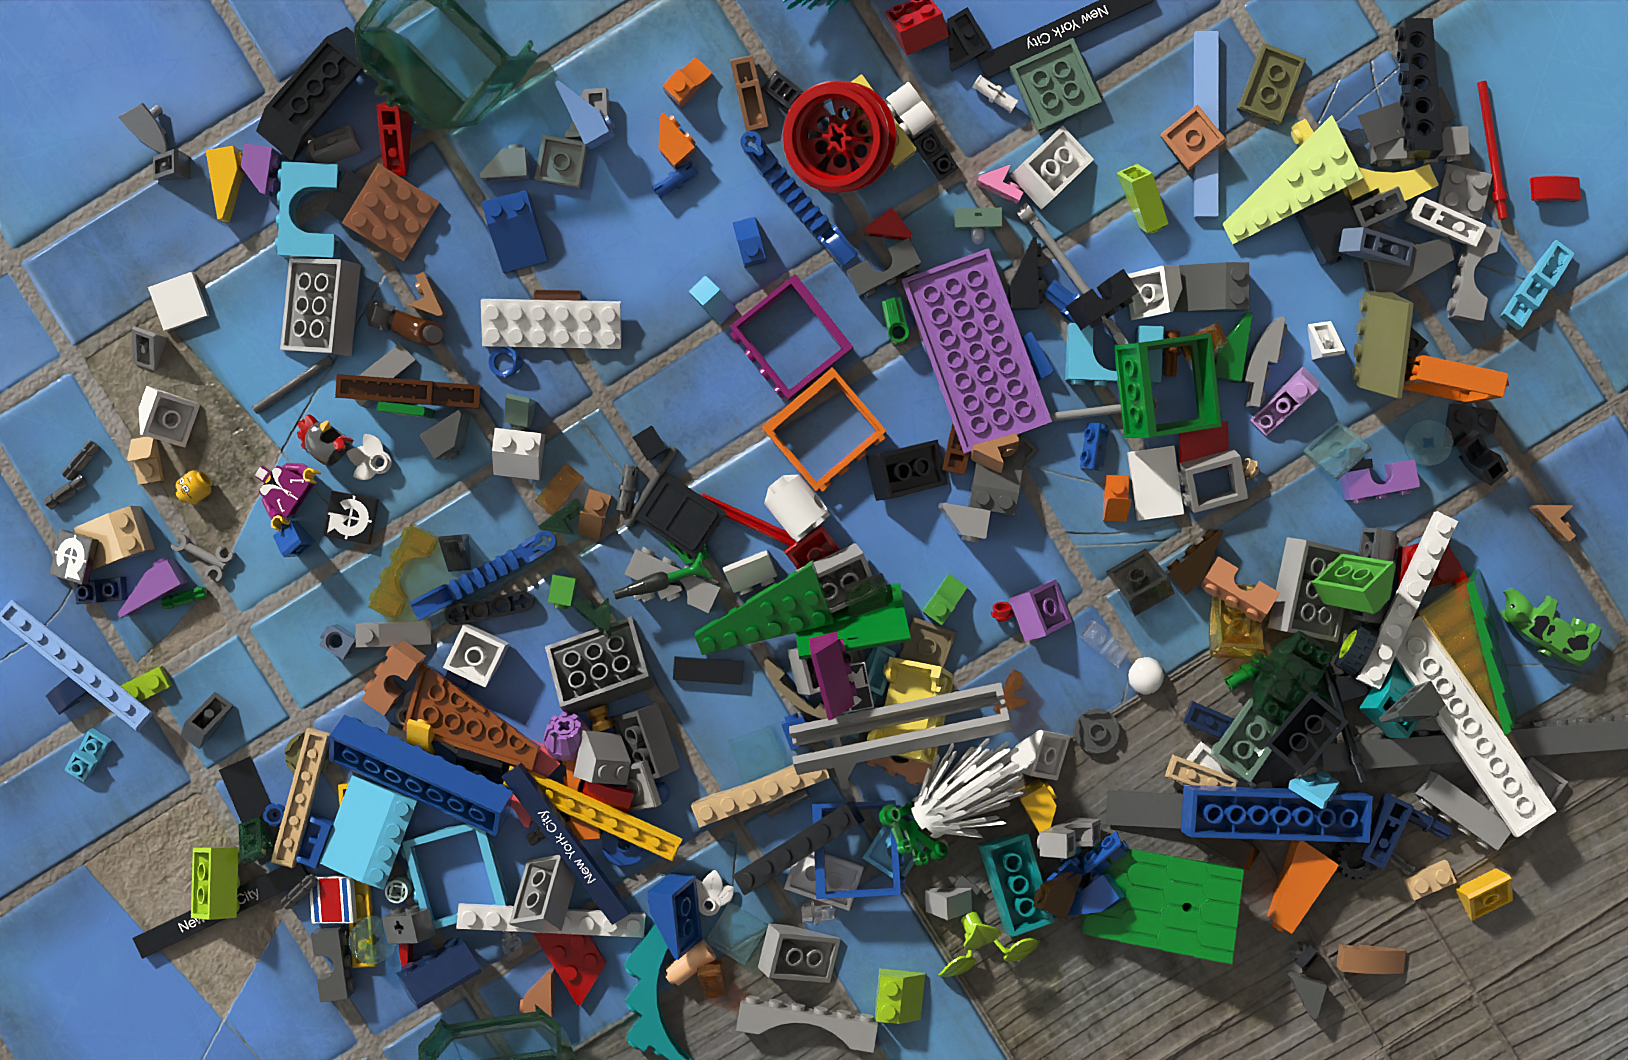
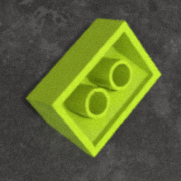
M238 847L193 848L191 918L208 920L237 918V912L239 911L237 889L240 886L238 865L241 860Z

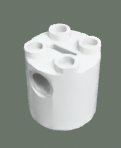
M800 474L783 475L768 488L764 504L796 542L830 515L828 508Z

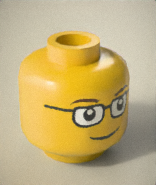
M191 470L176 482V496L183 503L188 502L196 505L211 493L212 481L203 471Z

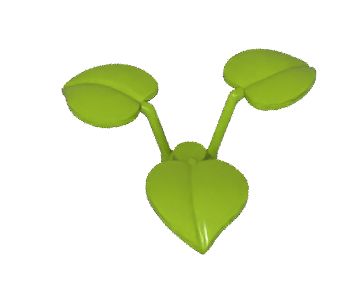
M977 912L968 913L961 918V923L966 931L964 934L966 941L963 946L968 950L966 956H959L951 961L938 973V976L954 977L966 973L976 963V959L972 957V950H976L988 943L994 942L1006 954L1004 956L1005 961L1015 962L1030 955L1038 946L1040 939L1026 938L1016 942L1010 949L1005 948L997 940L1001 935V931L998 928L983 924Z

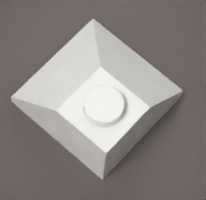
M1163 265L1128 274L1139 290L1132 297L1134 302L1129 304L1131 320L1173 312L1182 290L1179 265Z
M146 386L139 406L140 434L185 448L200 404Z
M1039 730L1015 746L1019 751L1011 756V761H1014L1019 766L1027 763L1028 768L1022 772L1024 774L1058 780L1071 736Z

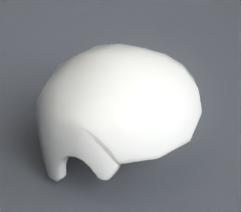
M1150 657L1139 658L1129 669V684L1138 693L1143 695L1154 693L1163 683V668L1155 659Z

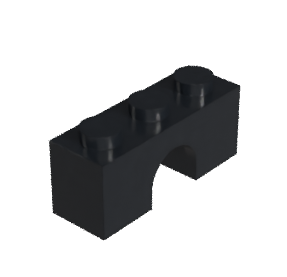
M1124 269L1097 287L1102 299L1092 288L1065 307L1080 330L1087 326H1090L1091 329L1103 322L1101 317L1104 315L1108 319L1118 312V306H1121L1123 309L1134 302L1132 297L1139 290Z

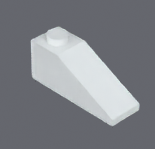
M1425 197L1413 200L1404 219L1405 222L1443 237H1449V239L1473 247H1477L1486 227L1485 224Z

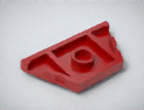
M532 932L577 1006H580L607 963L591 935Z

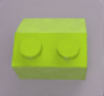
M879 968L875 1007L876 1022L902 1024L921 1020L925 973Z

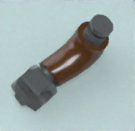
M374 300L367 309L366 316L369 326L387 332L389 325H391V332L413 343L423 346H435L444 337L443 327L436 321L418 318L399 310L393 314L395 306Z

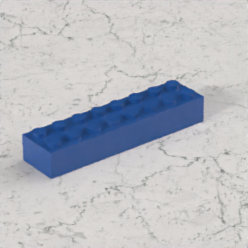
M344 715L330 734V761L497 837L509 816L513 791L509 790L505 785L491 782L483 775L469 772L461 765H454L441 756H434L419 746H412L399 737H393L377 727H371L362 723L361 720L355 717L351 718Z
M1184 785L1181 832L1189 837L1370 843L1373 796L1362 791L1337 790L1333 794L1331 801L1327 802L1326 808L1321 809L1287 788Z

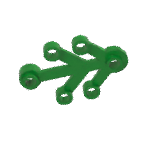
M913 801L907 802L905 806L896 808L892 804L885 805L879 812L880 822L883 826L891 828L897 843V850L901 855L912 852L913 861L917 866L927 864L929 858L936 862L946 857L948 847L945 843L940 841L934 842L918 830L920 826L916 820L907 822L901 818L907 814L913 815L911 809L915 806ZM901 830L904 831L907 839H904ZM917 841L927 848V853L920 850Z

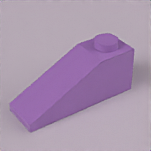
M161 558L152 564L154 567L146 571L118 612L120 618L129 617L188 584L176 559L166 560V558Z

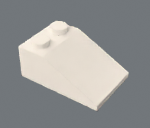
M1062 126L1010 176L1036 205L1043 209L1094 159L1067 129Z

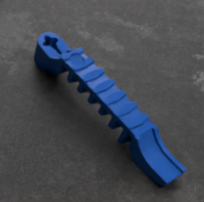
M754 131L744 133L740 144L745 155L751 160L761 175L769 181L771 187L777 190L778 195L783 197L786 204L794 210L795 215L800 217L803 224L810 229L811 233L817 237V240L843 268L858 255V252L834 224L831 225L826 214H821L820 208L818 206L815 207L812 199L804 194L802 187L797 186L795 179L788 175L785 167L782 168L779 165L778 159L759 134ZM750 141L753 144L756 143L758 151L752 146H748V143Z
M540 531L518 544L517 548L509 549L506 554L496 556V559L491 562L487 561L483 566L474 568L472 572L462 574L461 578L457 580L452 579L449 581V584H443L409 603L418 620L421 621L456 603L457 600L464 599L465 596L475 593L476 590L482 587L485 588L491 582H496L499 578L509 575L510 572L518 570L523 565L530 564L539 557L553 551L557 546V537L550 531ZM544 535L547 538H552V540L549 542V547L545 545H539L543 541L542 537Z

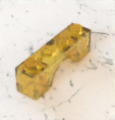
M410 524L409 527L406 526L400 536L402 542L399 548L395 547L390 555L392 561L389 567H385L380 574L379 580L381 582L378 588H374L368 600L371 602L368 607L392 620L398 619L408 600L400 582L403 568L409 561L415 558L430 557L440 537L416 524Z

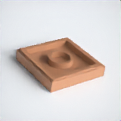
M1198 104L1160 134L1188 171L1192 170L1227 141Z

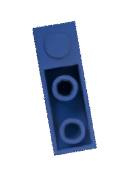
M1099 873L1089 880L1091 884L1085 889L1083 887L1078 888L1068 916L1109 911L1125 899L1126 896L1110 874L1101 875Z

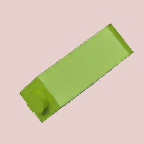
M1135 164L1116 173L1140 229L1146 233H1156L1162 230L1163 226L1169 224L1152 172L1139 164Z

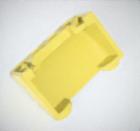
M889 657V661L884 666V676L890 682L884 707L943 695L952 691L953 674L943 667ZM946 715L871 730L868 733L867 741L943 726ZM939 746L895 756L933 764Z

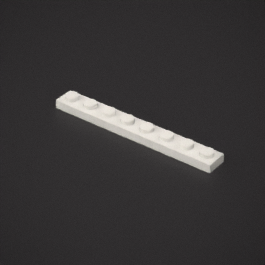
M1438 511L1433 513L1378 630L1377 643L1366 663L1361 667L1356 678L1357 680L1380 690L1458 521Z
M459 903L456 929L536 932L509 924L514 906ZM567 909L562 931L551 933L644 938L646 914L631 912L630 915L612 925L601 910Z

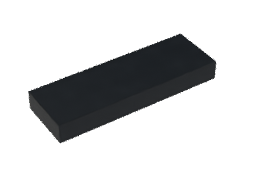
M674 656L673 680L742 685L744 661Z

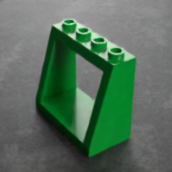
M1212 333L1114 345L1124 438H1152L1222 427ZM1190 345L1198 419L1156 424L1148 350Z

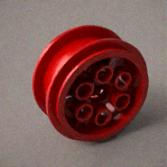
M827 81L807 89L792 104L783 127V147L793 171L809 186L830 193L855 191L874 183L889 167L897 145L896 123L887 103L872 89L853 82ZM832 101L835 115H831L825 105L826 103ZM845 107L851 110V116L847 120L842 115ZM861 107L864 113L857 119L858 109ZM825 117L829 118L827 130L822 126V121ZM865 120L870 126L866 134L861 130V124ZM809 129L820 132L818 134L820 138L808 139ZM838 133H843L844 137L841 138V141H836ZM873 136V144L865 141V138ZM823 141H826L828 144L825 154L820 150V144ZM862 144L867 147L865 157L859 155V147ZM842 154L847 159L844 167H841L838 163V158ZM827 157H831L826 170L819 166ZM853 158L856 160V162H857L858 165L860 166V168H858V169L855 170V171H854V168H853V162H854Z

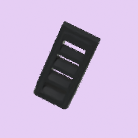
M777 70L762 87V90L787 111H789L792 106L791 104L797 97L804 92ZM777 79H779L781 83L776 87V89L774 91L770 89L771 86L777 81ZM786 85L788 88L779 96L778 92ZM791 91H793L794 95L788 100V102L784 100L788 96V94Z

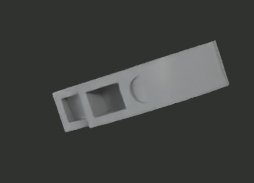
M1281 316L1271 322L1259 336L1250 351L1244 366L1242 381L1240 382L1249 384L1245 407L1254 409L1264 403L1266 392L1263 390L1264 381L1268 380L1270 368L1267 365L1276 364L1282 357L1283 347L1281 346V340L1287 332L1286 317Z

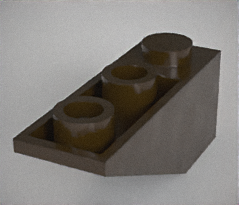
M1209 529L1201 536L1203 538L1201 542L1197 545L1195 543L1191 544L1184 550L1185 555L1179 560L1175 558L1166 566L1165 576L1181 594L1187 595L1204 580L1223 534L1222 529Z

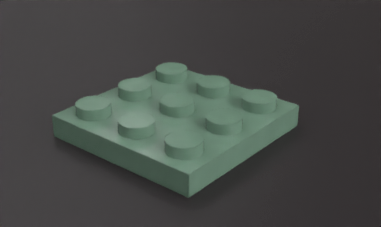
M1074 38L1009 67V71L1037 132L1102 102Z

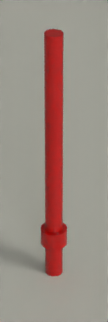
M1481 81L1477 83L1490 169L1491 174H1493L1494 192H1492L1493 202H1496L1498 220L1508 218L1506 200L1508 199L1507 190H1504L1487 81Z

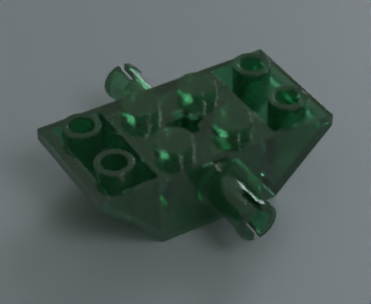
M1297 631L1275 645L1268 659L1260 653H1255L1252 657L1258 660L1259 663L1250 659V666L1255 667L1261 672L1253 684V712L1280 727L1310 691L1319 698L1324 697L1329 700V694L1317 688V685L1336 651L1302 631Z

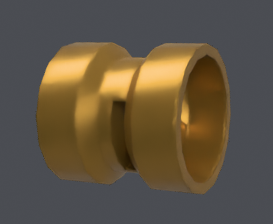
M608 704L585 711L587 718L592 721V731L600 732L615 725L613 719L608 716Z

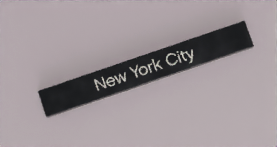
M1098 0L978 56L977 61L985 78L989 79L1008 70L1010 66L1069 39H1075L1144 7L1154 2V0Z
M297 862L294 868L281 866L240 886L237 889V899L239 900V911L237 913L286 891L300 882L302 883V880L309 875L304 864ZM191 910L132 939L143 959L225 919L191 918Z

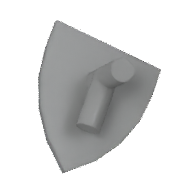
M142 103L119 116L124 125L144 144L160 153L168 151L164 136L166 132L156 120L163 113L160 106L156 105L149 111L145 104Z

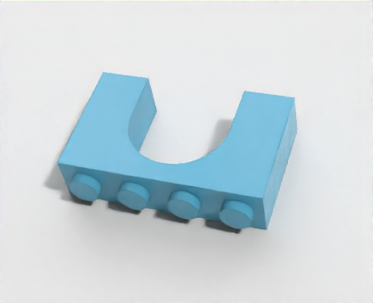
M282 162V168H279L278 171L281 189L277 193V203L280 205L279 215L276 216V227L279 229L278 238L275 239L277 255L283 258L303 259L340 258V237L335 234L304 232L296 220L297 205L306 194L313 191H337L344 176V169L338 164Z
M1076 323L1068 324L1065 380L1071 381V385H1085V381L1094 382V386H1108V382H1116L1118 386L1117 371L1103 368L1094 357V328L1091 329L1090 326H1087L1080 330ZM1164 326L1137 327L1135 343L1163 339ZM1163 349L1148 350L1152 388H1154V384L1161 383Z

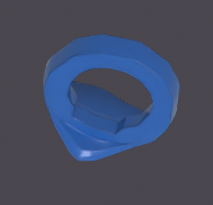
M501 347L495 349L490 354L488 364L490 370L495 375L509 377L513 376L522 367L523 360L512 348ZM503 353L513 357V367L507 371H500L495 366L496 357Z

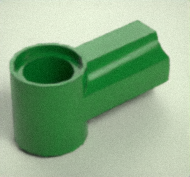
M901 297L882 301L888 338L893 345L901 346L909 338V329ZM895 329H902L905 332V336L901 339H896L893 337L892 332Z

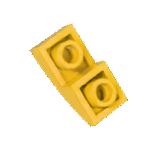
M409 719L407 722V743L412 746H419L426 752L434 755L435 750L431 742L435 734L431 725L421 719L417 721Z

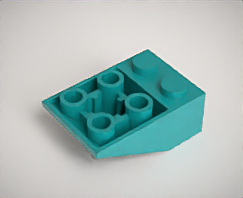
M1395 659L1380 690L1372 687L1359 709L1389 738H1409L1419 721L1381 722L1379 720L1396 701L1413 687Z

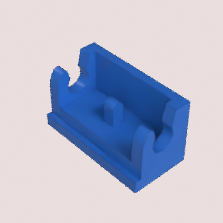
M315 813L311 815L299 855L295 861L314 869L322 865L319 861L334 820Z

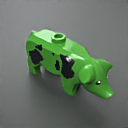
M1509 588L1503 591L1506 597L1505 610L1500 611L1502 618L1507 623L1512 624L1524 640L1537 647V652L1547 658L1553 657L1562 663L1575 665L1576 667H1582L1588 661L1593 645L1601 636V627L1589 623L1586 630L1587 623L1573 617L1571 624L1560 618L1554 617L1558 601L1550 596H1546L1544 602L1539 607L1534 608L1528 598L1516 589Z

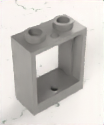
M1234 449L1180 463L1181 472H1178V477L1185 489V493H1182L1183 502L1194 513L1248 499L1241 456ZM1227 465L1231 490L1197 499L1193 474Z

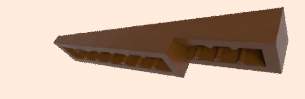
M337 374L335 398L480 409L482 386Z

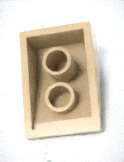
M128 506L74 528L75 533L99 540L92 571L155 550L141 506Z

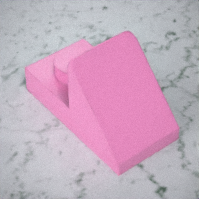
M1011 165L980 175L976 182V185L1015 204H1018L1023 194V191L1019 190L1020 187L1017 184L1009 181L1007 184L1003 182Z

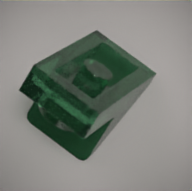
M578 498L573 499L538 525L540 530L576 535L565 519L572 520L581 512L579 509L583 507V504Z
M577 597L572 602L573 608L577 613L608 638L612 635L609 598H606L597 609L588 599L583 601L580 597Z
M258 816L238 824L240 861L246 865L266 857V851L273 849V844L262 818Z

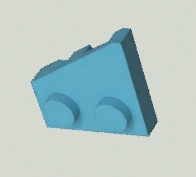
M1318 771L1314 774L1290 780L1288 789L1319 808L1325 809L1327 802L1331 801L1333 794L1337 792L1340 782L1331 777L1329 773Z

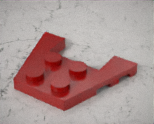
M1419 543L1398 548L1396 572L1398 588ZM1448 544L1428 588L1452 583L1457 606L1464 605L1463 602L1470 598L1467 589L1469 579Z

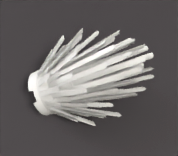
M987 738L977 749L970 747L939 785L938 783L956 757L957 751H954L947 761L954 748V743L950 745L936 770L940 759L938 754L932 765L931 772L927 768L919 795L912 800L915 804L911 808L912 813L921 829L926 827L933 833L930 835L933 838H939L944 834L983 838L980 834H977L978 831L976 829L962 828L1006 824L1004 821L991 822L992 820H998L1000 818L998 816L961 820L1008 807L1010 802L1006 801L1024 794L1023 792L1012 794L1015 792V789H1010L995 796V794L1016 784L1023 776L1021 772L1028 768L1027 763L1019 766L1014 761H1011L1010 757L1019 751L1018 748H1014L1011 751L1010 748L1004 749L1009 745L1007 741L995 751L993 749L990 751L987 748L982 752V749L989 743L990 738Z

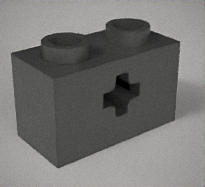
M416 905L404 909V906L390 909L389 914L382 916L388 944L419 943L435 936L429 908H419Z

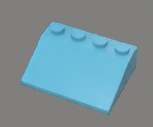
M352 775L319 863L357 881L384 890L417 800L387 786Z

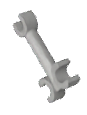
M176 535L182 539V545L171 544L170 547L173 550H185L212 564V566L206 568L205 575L210 576L212 571L216 570L218 572L216 581L224 579V570L228 562L235 558V552H230L228 557L225 558L223 556L225 547L219 546L216 549L215 555L190 543L187 535Z

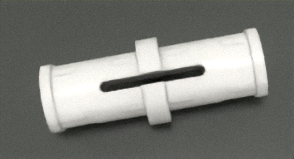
M982 75L977 78L972 87L988 97L989 102L997 103L1009 113L1013 111L1019 101L1003 91V87L994 85L982 77Z

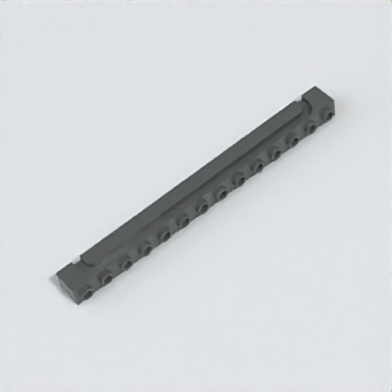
M1622 714V718H1614L1613 715L1599 716V720H1591L1590 717H1577L1575 722H1568V719H1553V723L1545 724V721H1530V725L1523 726L1522 723L1515 722V728L1505 736L1520 757L1628 749V714ZM1429 730L1415 731V734H1411L1409 738H1389L1388 736H1383V733H1371L1368 738H1360V735H1353L1358 753L1362 754L1364 760L1362 763L1364 769L1464 762L1443 730L1429 733ZM1336 737L1317 758L1318 770L1324 772L1354 770L1353 765L1350 766L1347 758L1349 753L1344 739L1337 740Z

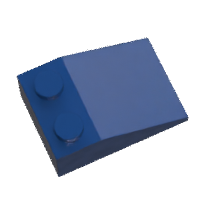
M527 190L481 202L503 273L548 262L532 198Z
M671 872L648 891L647 901L650 914L674 959L679 960L702 940L696 876Z

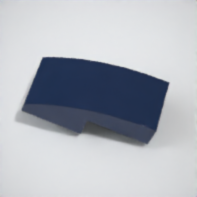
M126 577L89 580L88 585L74 582L76 605L128 599Z
M67 677L46 695V698L60 715L79 703L78 699L89 692L73 679Z

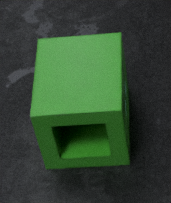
M554 574L552 576L548 602L554 603L553 607L559 609H567V606H573L579 578Z

